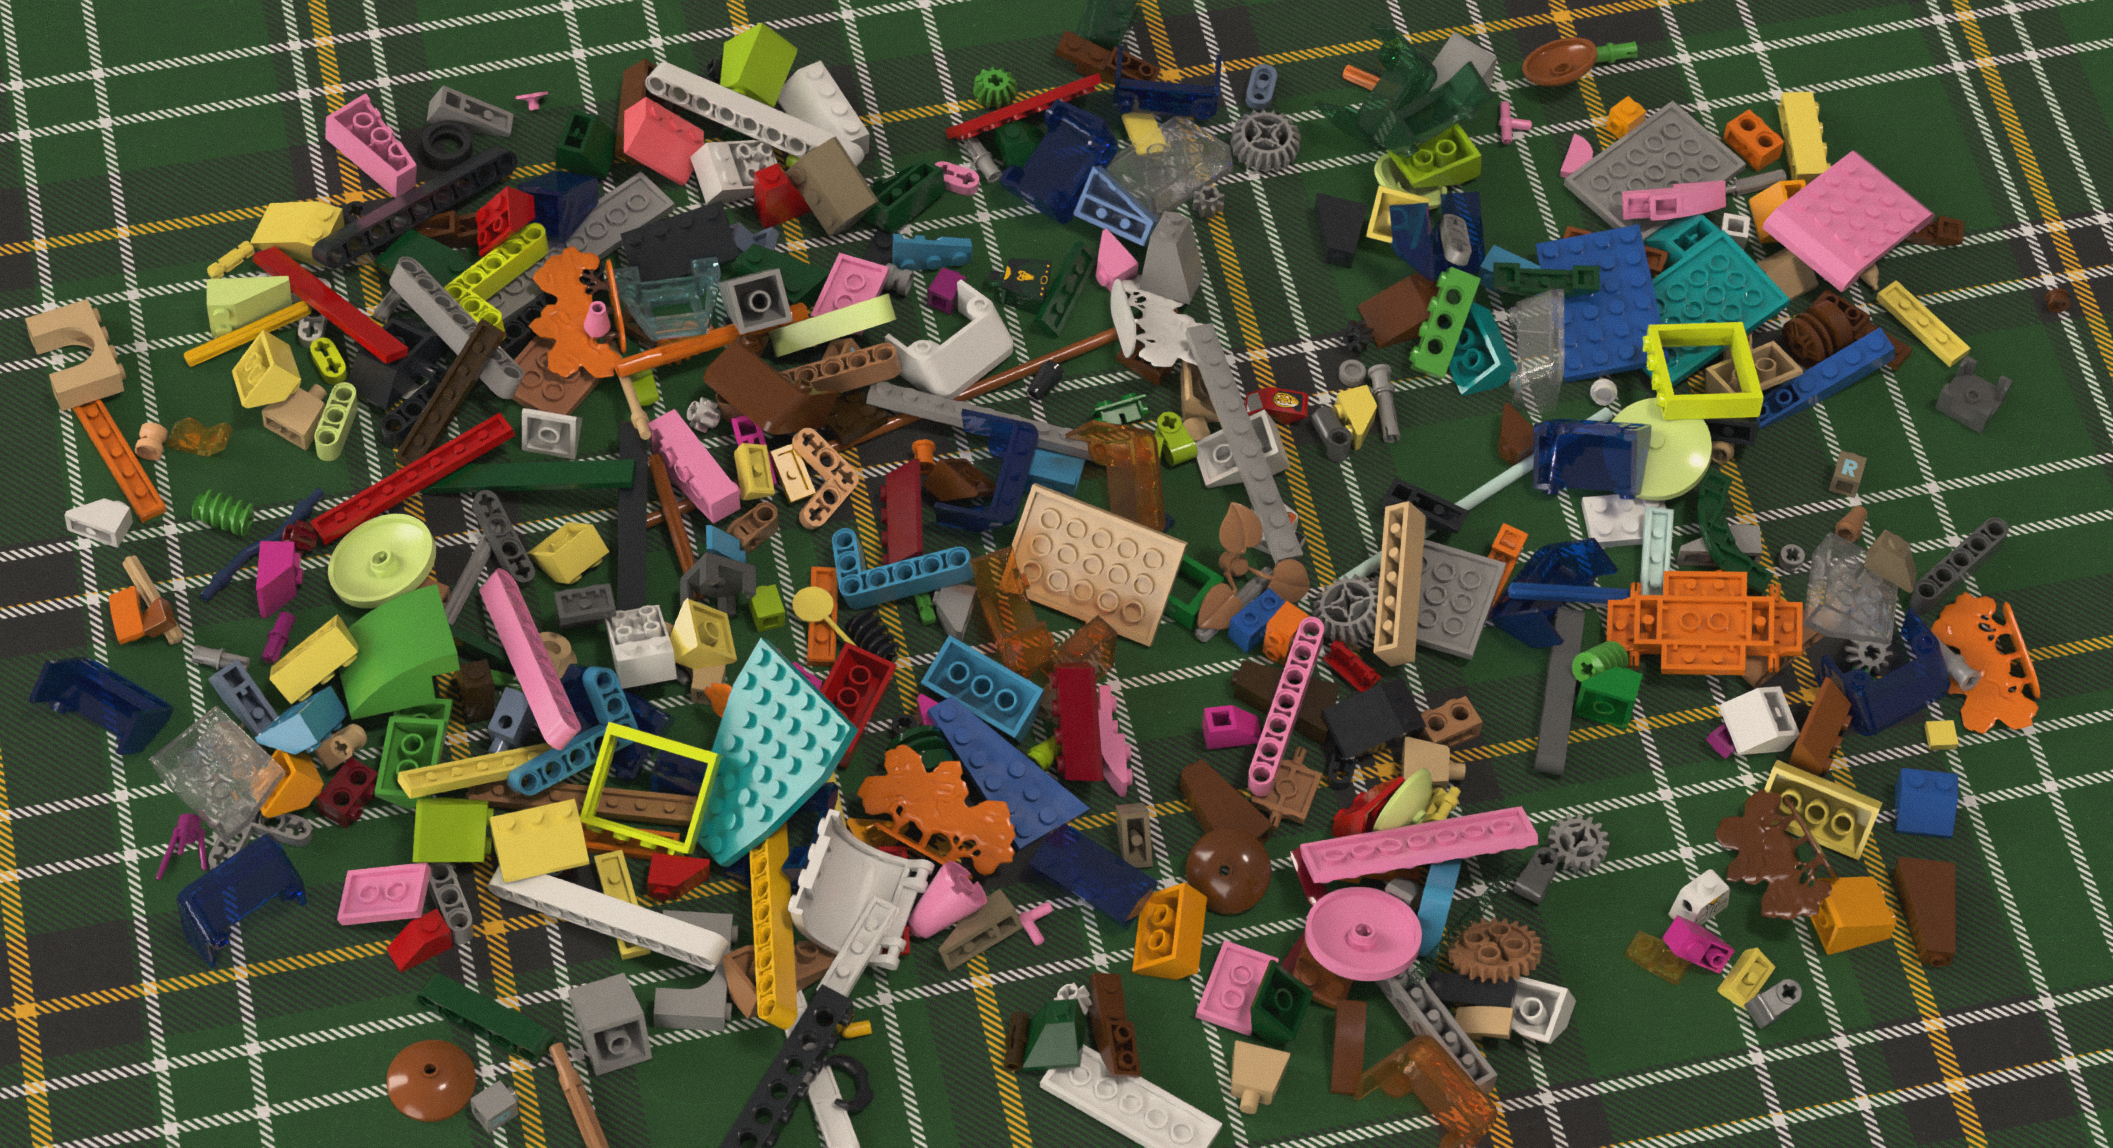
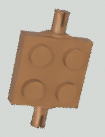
M1296 747L1292 760H1282L1274 787L1268 795L1262 797L1253 795L1251 804L1256 809L1271 814L1269 821L1273 824L1272 832L1278 830L1281 818L1304 824L1322 778V773L1311 770L1302 764L1307 754L1304 748L1300 754L1301 747ZM1261 776L1259 782H1265L1267 778Z

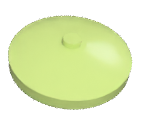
M1649 398L1629 405L1612 420L1604 436L1603 457L1610 477L1622 490L1644 500L1661 501L1685 494L1702 480L1711 462L1712 442L1709 429L1703 419L1664 420L1661 407H1657L1656 398Z
M388 514L375 517L354 528L337 545L328 566L330 584L339 598L345 603L358 608H377L400 595L414 591L422 584L434 565L436 543L427 526L413 516Z

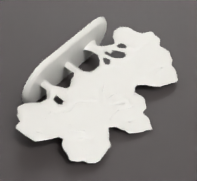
M1138 275L1134 280L1121 281L1116 279L1111 292V314L1125 358L1131 357L1135 349L1136 340H1139L1145 344V348L1139 352V356L1151 362L1153 366L1171 367L1177 358L1197 365L1185 332L1189 327L1204 324L1196 323L1192 317L1186 314H1176L1174 312V309L1181 307L1185 303L1139 289L1142 275ZM1126 292L1131 294L1129 299L1127 298ZM1133 292H1139L1140 294L1134 295ZM1141 296L1146 298V300L1142 303L1135 302L1137 301V299L1135 298ZM1130 306L1140 309L1143 317L1134 319ZM1136 324H1139L1145 330V333L1136 335ZM1147 340H1154L1155 343H1151Z

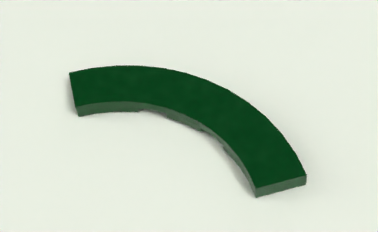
M1708 469L1703 478L1697 502V519L1704 544L1723 572H1747V591L1755 596H1763L1774 574L1758 565L1747 554H1743L1735 544L1736 540L1725 517L1726 497L1732 484V479Z

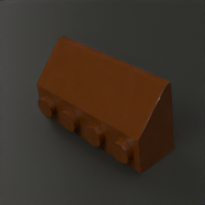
M647 59L638 62L623 72L615 154L634 166L646 165L624 153L625 110L647 97L678 116L680 112L679 105L658 97L647 89L645 85L646 78L657 67Z

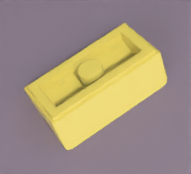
M1143 110L1121 116L1137 157L1158 160L1167 151V145L1151 110Z
M742 443L734 452L741 499L751 500L773 496L775 491L767 445Z
M1758 948L1745 950L1717 991L1722 996L1746 1009L1744 1005L1757 995L1776 967Z

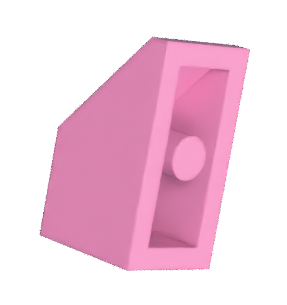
M1106 228L1102 231L1096 278L1100 285L1105 286L1112 292V286L1116 279L1121 281L1134 280L1137 277L1139 263Z

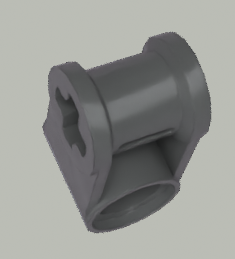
M1548 847L1537 849L1527 867L1521 872L1513 892L1539 905L1556 873L1559 861L1556 851Z
M1786 979L1766 992L1763 991L1748 1001L1744 1007L1761 1030L1789 1011L1801 999L1802 990L1796 981Z

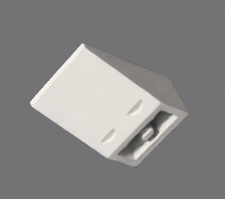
M760 140L706 143L690 157L706 204L718 201L729 203L754 196V172L777 164L772 146Z
M647 605L627 611L619 610L616 611V616L604 618L617 677L622 689L677 679L674 651L659 605Z

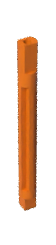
M802 302L789 306L793 321L745 334H740L734 324H729L643 351L642 353L614 361L615 371L622 378L731 344L740 336L763 334L809 319L807 306Z

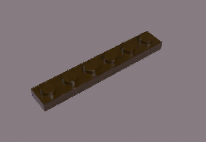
M481 318L394 456L395 458L409 465L434 450L507 333Z

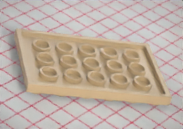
M1034 483L998 587L1150 647L1153 645L1188 543Z

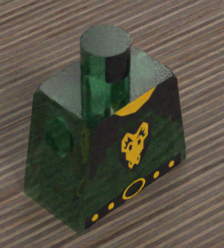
M1012 258L1008 261L1006 273L990 271L988 286L1002 288L1001 302L1003 304L1038 315L1046 298L1051 277L1052 261Z

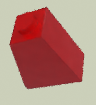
M778 163L754 172V212L765 229L812 212L792 179Z

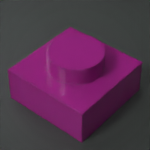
M1725 722L1705 739L1725 759L1736 751Z

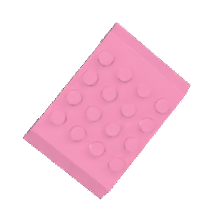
M1851 151L1777 207L1765 221L1762 228L1842 293L1858 280L1863 271L1914 231L1918 233L1930 224L1935 214L1859 153Z

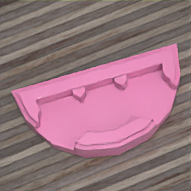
M1575 133L1559 177H1568L1593 157L1590 144L1583 137Z

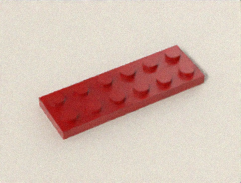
M1097 73L947 128L945 129L948 139L957 137L958 141L980 134V131L982 133L1002 126L1003 122L1006 124L1024 118L1026 113L1027 115L1037 113L1054 105L1096 91L1094 86L1102 83L1100 75Z

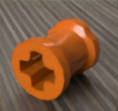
M927 439L917 440L912 444L914 459H920V475H929L936 465L933 461V453L936 451L935 443Z

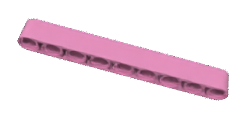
M497 568L479 589L480 594L544 739L553 748L563 750L581 730L580 723L516 581L507 571Z

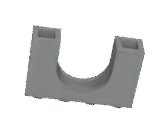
M663 910V915L723 936L728 941V946L723 956L732 952V943H737L738 925H733V914ZM722 958L716 967L713 977L701 987L695 989L656 988L654 1027L709 1031L725 1030V1020L731 1021L732 1003H727V994H730Z

